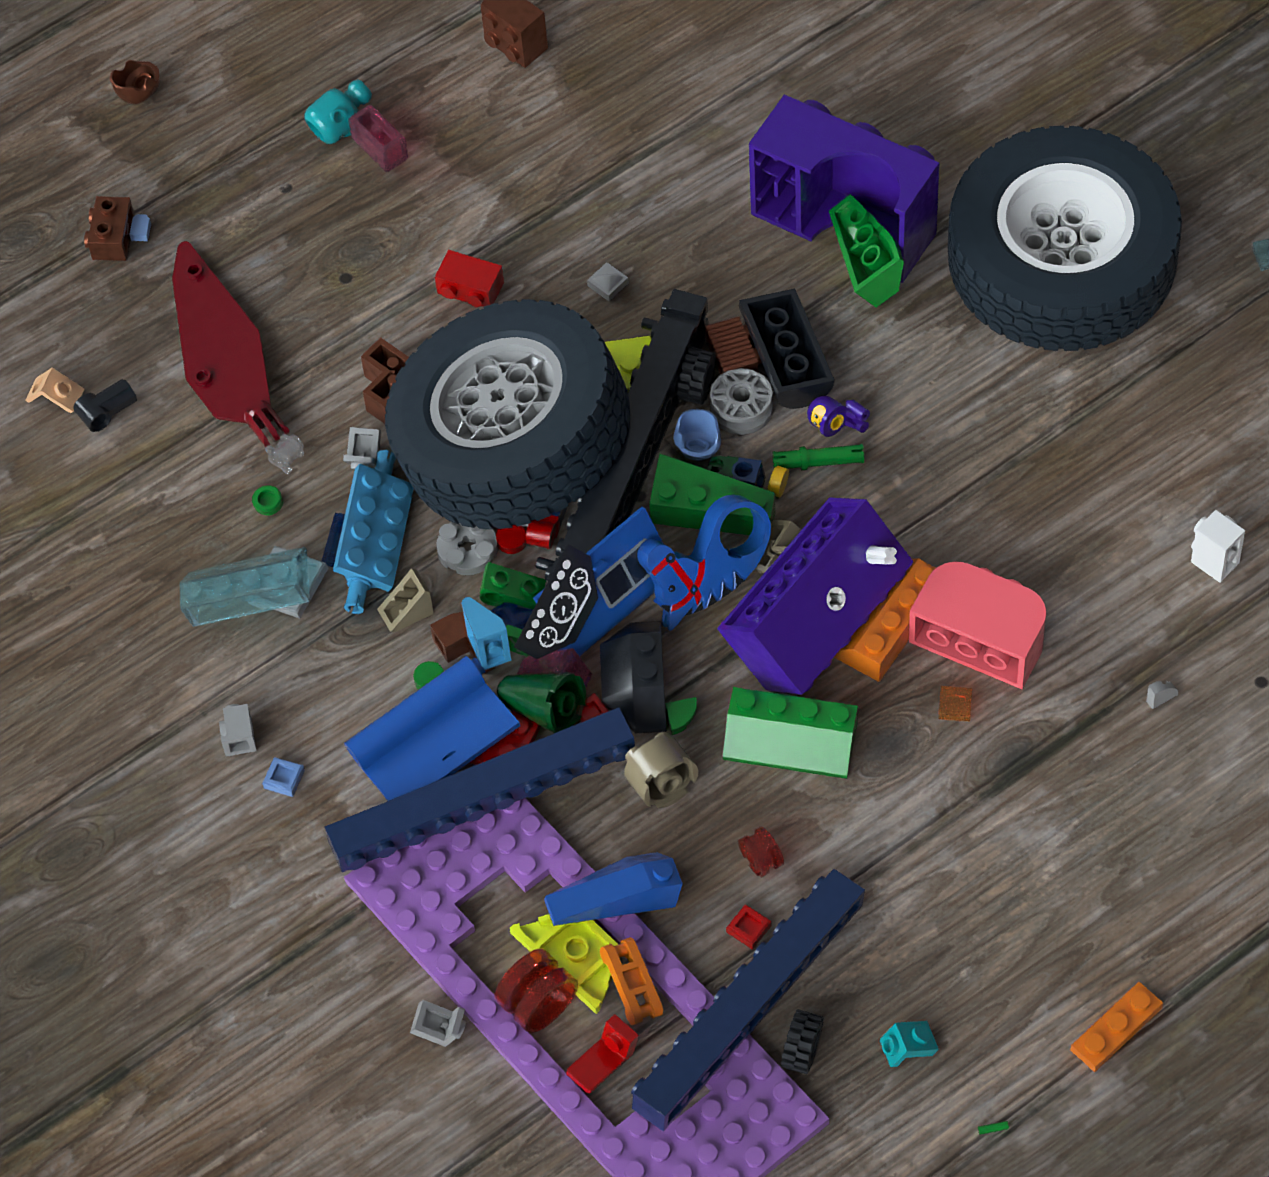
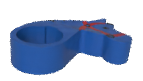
M727 495L716 500L705 513L694 549L690 555L673 551L670 547L656 539H647L640 545L637 553L638 562L654 582L655 599L653 601L663 609L662 626L672 631L684 616L699 612L718 602L735 590L753 572L763 557L771 536V522L768 514L761 506L740 495ZM738 508H749L753 516V529L749 538L742 545L727 551L728 549L723 547L720 539V528L724 519L729 513Z

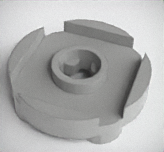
M453 522L444 524L439 529V536L436 542L438 558L445 568L448 569L449 567L456 570L457 574L474 575L483 572L487 563L494 558V555L496 557L498 553L496 534L493 529H479L477 526L471 528ZM464 542L474 543L469 551H466L460 545Z

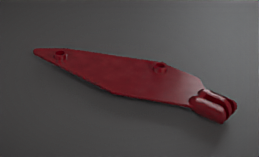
M187 241L181 242L177 247L172 282L186 381L215 419L248 424L267 448L271 445L261 429L264 428L275 443L281 438L272 425V421L275 422L285 436L290 433V430L271 406L260 332L193 246Z

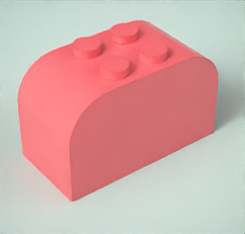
M964 562L945 563L932 571L910 609L909 643L1023 689L1043 650L1046 607L1041 597L1035 591L1023 586L1014 579H1005L995 575L987 568H978Z

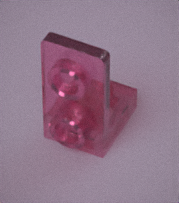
M573 648L561 651L556 650L538 659L529 655L523 659L517 674L571 672L576 676H580L586 687L593 675Z

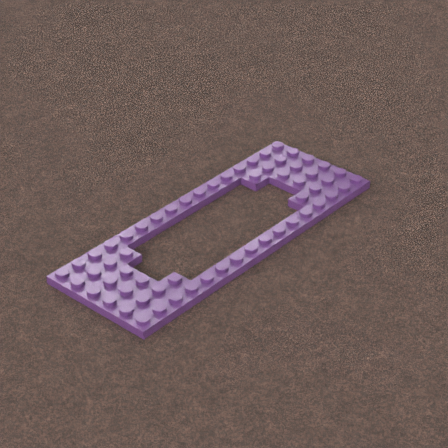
M526 798L514 802L512 806L506 809H497L489 812L477 821H467L457 825L448 833H438L426 838L418 845H409L396 850L389 857H379L369 861L363 867L352 870L344 876L346 884L458 1007L465 1009L464 1014L612 1177H765L829 1124V1118L750 1034L705 1084L710 1092L675 1119L664 1132L637 1112H633L616 1127L605 1117L453 950L455 946L475 932L474 925L458 907L503 872H506L525 893L549 874L562 887H565L595 872ZM635 913L594 920L618 944H620L621 940L629 937L635 940L653 984L692 1026L697 1014L704 1008L708 1010L714 1003V996Z

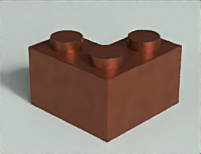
M380 337L361 356L364 376L372 381L363 390L366 411L385 424V409L387 399L390 398V389L392 384L396 383L395 378L401 367H405V362L409 357Z

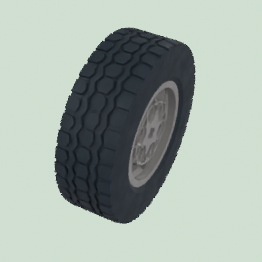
M522 299L521 302L517 300L503 301V304L495 303L484 306V309L480 310L478 308L465 314L466 316L454 319L448 323V326L445 328L441 327L433 333L430 339H426L417 348L418 351L416 353L413 352L406 360L405 367H401L395 378L396 383H393L390 389V398L387 399L385 409V427L391 450L419 497L441 517H445L456 524L460 523L462 526L471 528L477 526L479 529H493L494 527L504 529L512 528L513 525H517V527L532 523V520L536 519L539 521L551 516L550 513L554 511L557 513L568 507V503L571 501H577L586 494L585 491L587 489L591 490L600 481L601 475L604 476L612 466V460H616L621 451V444H624L630 421V403L625 382L601 335L586 318L566 306L557 303L554 305L553 302L540 300L537 302L530 299Z

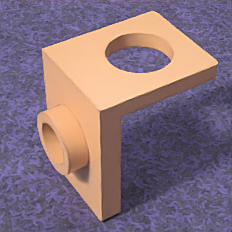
M52 367L35 379L25 401L30 403L43 395L67 412L72 413L74 412L73 406L78 398L82 396L84 388Z

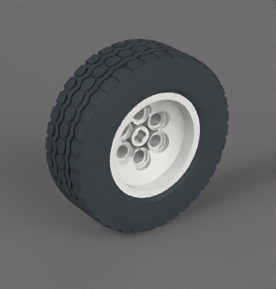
M1064 125L1049 126L1048 129L1040 127L1030 129V132L1027 133L1023 131L1014 134L1010 139L1007 137L995 143L994 148L991 146L981 153L980 158L977 157L969 165L968 170L964 172L957 184L950 206L948 229V265L953 283L961 300L963 299L964 304L971 313L975 312L977 319L984 325L988 324L990 329L1002 336L1004 334L1007 339L1020 343L1021 341L1026 346L1039 348L1040 346L1044 347V350L1058 351V349L1078 351L1079 348L1086 350L1097 348L1099 344L1104 346L1117 341V338L1120 337L1122 339L1130 335L1134 329L1138 330L1148 322V319L1152 318L1159 310L1170 292L1177 270L1182 231L1179 201L1172 183L1167 175L1164 176L1162 168L1156 162H1152V158L1143 150L1138 151L1137 146L1126 140L1124 142L1121 141V138L1110 133L1106 135L1103 134V131L1092 128L1086 130L1079 126L1064 128Z

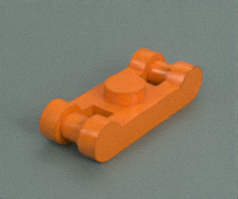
M629 937L621 940L619 945L613 946L609 944L601 947V958L604 964L608 966L624 1004L626 1018L630 1025L641 1023L643 1018L648 1016L655 1018L663 1015L662 1003L635 940ZM624 956L628 959L629 963L622 965L620 957ZM643 995L645 1004L639 1006L636 997Z

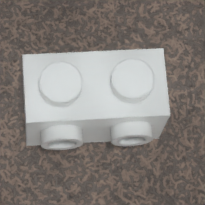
M1215 510L1208 518L1202 517L1194 528L1195 540L1191 545L1193 549L1191 562L1221 583L1240 563L1245 530L1238 526L1231 517L1224 516Z

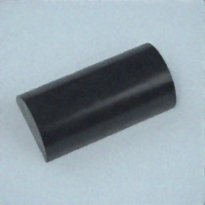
M796 289L739 300V310L779 404L790 409L809 406L815 398L828 395L834 386L835 380Z

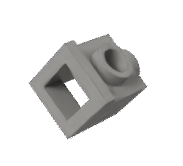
M231 704L223 708L224 720L219 721L225 756L257 751L248 704Z

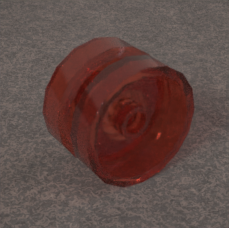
M544 948L535 949L524 955L505 973L496 988L494 997L495 1001L509 1014L514 1013V1020L525 1031L535 1033L550 1025L569 1006L577 992L578 980L565 968H558V961Z

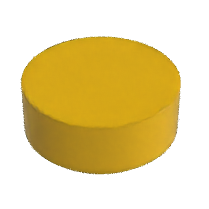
M781 466L774 468L769 480L768 491L774 492L775 497L780 498L788 481L789 469Z

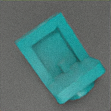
M927 1021L895 1023L880 1038L882 1050L890 1067H898L905 1058L933 1056L939 1050Z

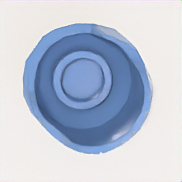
M690 409L680 415L673 439L684 457L696 461L705 460L714 456L721 446L719 425L716 416L710 411Z

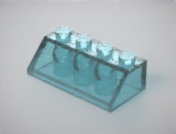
M305 547L191 571L180 582V609L193 627L310 602L307 549Z

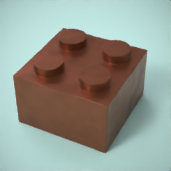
M484 0L480 3L486 43L490 47L497 48L503 52L511 62H517L526 68L548 49L545 13L528 0Z

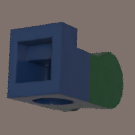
M714 456L710 459L707 470L763 488L766 478L762 460Z

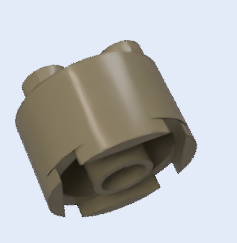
M667 732L657 734L654 739L640 747L635 746L631 748L625 755L627 763L624 769V776L649 807L655 805L657 808H665L676 803L688 793L685 787L689 782L695 783L698 777L697 765L676 739Z

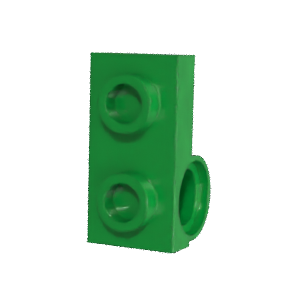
M488 562L484 569L480 588V600L490 606H503L509 602L533 610L536 606L533 597L545 588L546 581L543 578Z

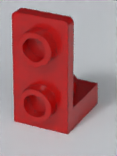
M614 1014L606 1021L601 1039L567 1068L566 1075L586 1093H591L633 1055L639 1035Z

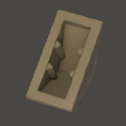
M411 568L377 609L390 632L394 633L434 614L430 591L418 571L414 568Z

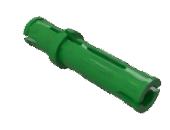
M863 444L806 449L805 446L799 447V450L772 451L773 469L781 466L787 469L800 468L801 471H805L808 467L864 463V451H862L864 447Z

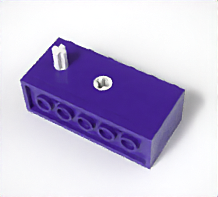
M829 497L719 625L717 630L765 690L802 695L813 686L814 680L818 675L831 665L833 657L839 650L850 642L854 632L868 621L870 613L887 598L888 592L896 582L905 577L906 571L912 565L913 560L867 499Z

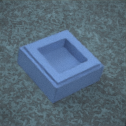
M274 757L262 783L263 788L293 797L305 771L304 766Z

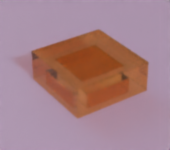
M941 686L939 719L970 722L972 688Z

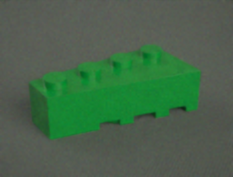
M659 453L649 504L650 517L653 524L700 529L705 513L716 500L727 495H740L761 506L768 514L772 523L776 513L775 493ZM746 507L738 508L729 513L721 525L720 532L750 535L753 529V516L750 509Z

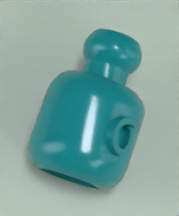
M359 79L353 80L344 93L339 89H330L307 108L304 114L305 121L311 131L318 138L320 137V140L326 144H334L342 137L351 136L350 130L361 121V115L357 108L370 102L372 93Z

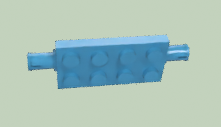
M388 450L378 451L375 469L362 464L355 468L333 567L334 572L344 575L347 580L349 590L344 609L349 612L351 606H353V614L363 613L366 594L370 588H379L389 592L393 588L414 488L410 482L392 476L396 457L391 452L389 459H387Z

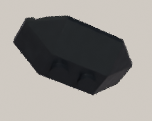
M661 621L632 622L600 644L602 702L610 710L619 707L629 728L635 734L667 732Z

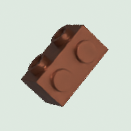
M96 196L94 208L89 210L90 231H86L84 236L85 248H89L92 260H127L130 243L129 233L132 219L135 215L130 197Z

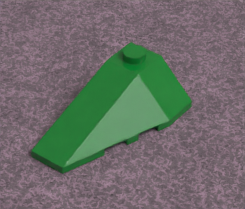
M850 194L830 209L829 214L854 292L877 308L899 292L904 261L897 240Z

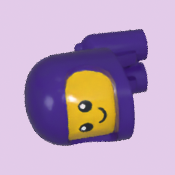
M819 396L810 403L807 410L809 422L819 428L820 433L825 437L835 435L843 426L856 429L861 433H864L869 427V423L865 420L868 419L870 411L855 400H847L844 406L829 396Z

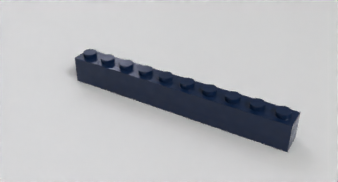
M618 707L327 825L324 828L328 843L341 872L357 870L369 861L379 857H389L396 850L409 845H418L426 838L435 834L448 833L457 825L467 821H477L489 812L497 809H506L512 806L514 802L526 797H536L544 790L555 785H565L577 776L597 772L602 766L614 761L626 760L625 755L627 752L635 747L634 736Z
M835 869L826 877L821 876L814 884L807 899L803 897L797 902L792 912L793 915L787 921L783 919L779 922L773 932V937L768 943L763 941L757 947L751 962L748 965L744 963L738 968L733 977L734 981L728 987L723 986L720 988L708 1010L704 1008L697 1014L693 1021V1027L687 1033L683 1031L678 1035L673 1043V1049L668 1055L662 1054L656 1060L652 1067V1073L646 1079L642 1077L637 1081L631 1091V1094H633L632 1109L664 1132L863 905L865 889Z

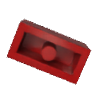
M448 250L435 275L437 293L448 299L467 302L474 307L494 304L504 284L502 265Z

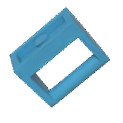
M471 597L464 598L462 600V608L467 636L477 660L484 670L512 661L507 629L503 620Z

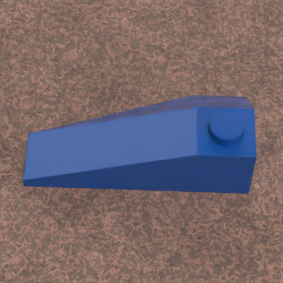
M656 852L625 857L546 895L544 901L553 926L676 907L683 883L673 858Z

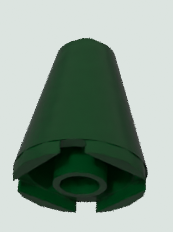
M571 672L507 675L500 681L497 687L498 698L506 707L553 733L579 724L582 718L581 715H578L580 705L585 706L587 700L586 686L583 679Z

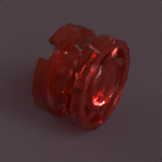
M764 827L757 828L754 835L750 837L746 835L738 840L743 857L748 859L750 862L748 866L757 876L760 875L762 878L770 873L769 869H777L784 865V858L779 846Z

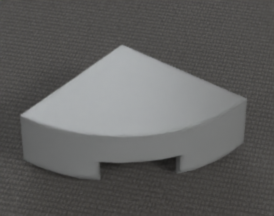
M1156 681L1148 686L1146 702L1154 709L1177 696L1178 690L1170 681H1167L1166 684Z

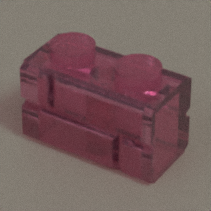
M372 105L366 106L349 118L352 139L375 162H378L385 172L391 171L406 161L408 158L406 139Z

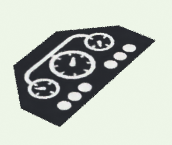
M569 544L567 545L514 648L538 659L575 643L598 599L591 556Z

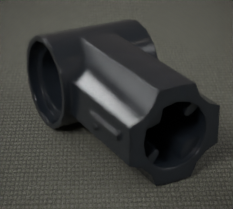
M121 379L96 395L94 393L82 395L75 402L73 410L91 432H99L108 426L113 415L136 402L137 397L130 384L126 380Z

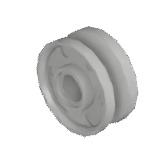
M739 368L728 370L718 376L712 384L710 391V411L716 416L719 428L739 435L754 433L763 428L771 419L773 410L771 384L762 374L751 369Z

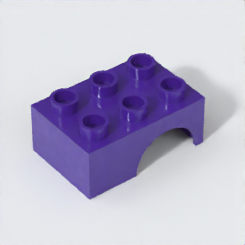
M785 94L749 142L751 215L808 241H812L823 230L833 226L829 210L851 194L897 240L904 261L901 283L905 281L937 234L939 162L935 161L931 153L920 146L909 145L903 147L883 138L882 134L870 124L858 122L853 125L833 116L829 109L820 102L806 100L803 103Z

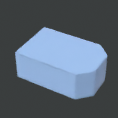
M137 214L133 217L129 233L131 241H148L151 221L146 214Z

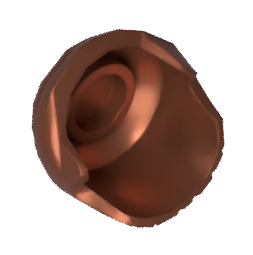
M128 60L121 71L113 70L110 74V81L115 93L128 104L144 102L156 91L160 82L159 69L149 61Z

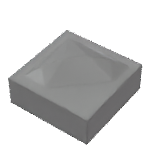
M607 262L587 280L588 287L607 301L613 299L619 291L629 284L628 277Z

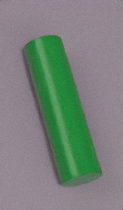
M1008 1121L978 1126V1133L981 1135L1009 1129Z

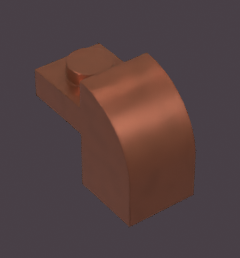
M463 612L450 614L430 625L432 639L448 663L468 652L471 653L473 658H477L467 636ZM495 667L485 670L484 674L492 671Z

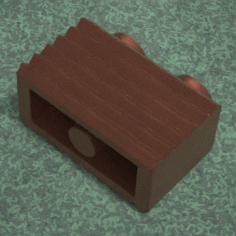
M739 316L705 326V339L710 351L716 355L715 361L720 375L728 370L739 368L758 372V365L762 364L756 348H752L750 344L752 338L746 324L742 325Z

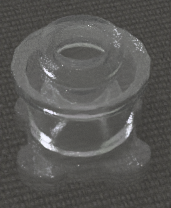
M282 434L280 442L274 448L268 445L265 451L268 453V460L274 466L279 467L286 474H290L293 471L290 465L297 457L301 458L304 455L302 449L304 445L295 435L290 434L288 436L287 434Z

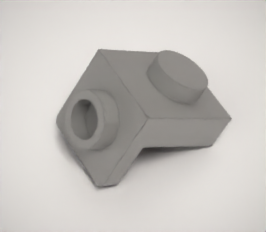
M350 427L347 455H344L343 461L351 464V469L353 470L359 464L368 467L375 466L377 453L380 448L381 431Z
M422 1000L418 1003L410 1033L446 1047L455 1039H459L463 1034L466 1021L462 1020L465 1009L457 1007L454 1011H450Z

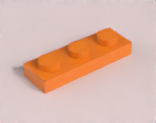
M1138 982L1071 1045L1070 1051L1096 1072L1163 1008V1002L1142 983Z

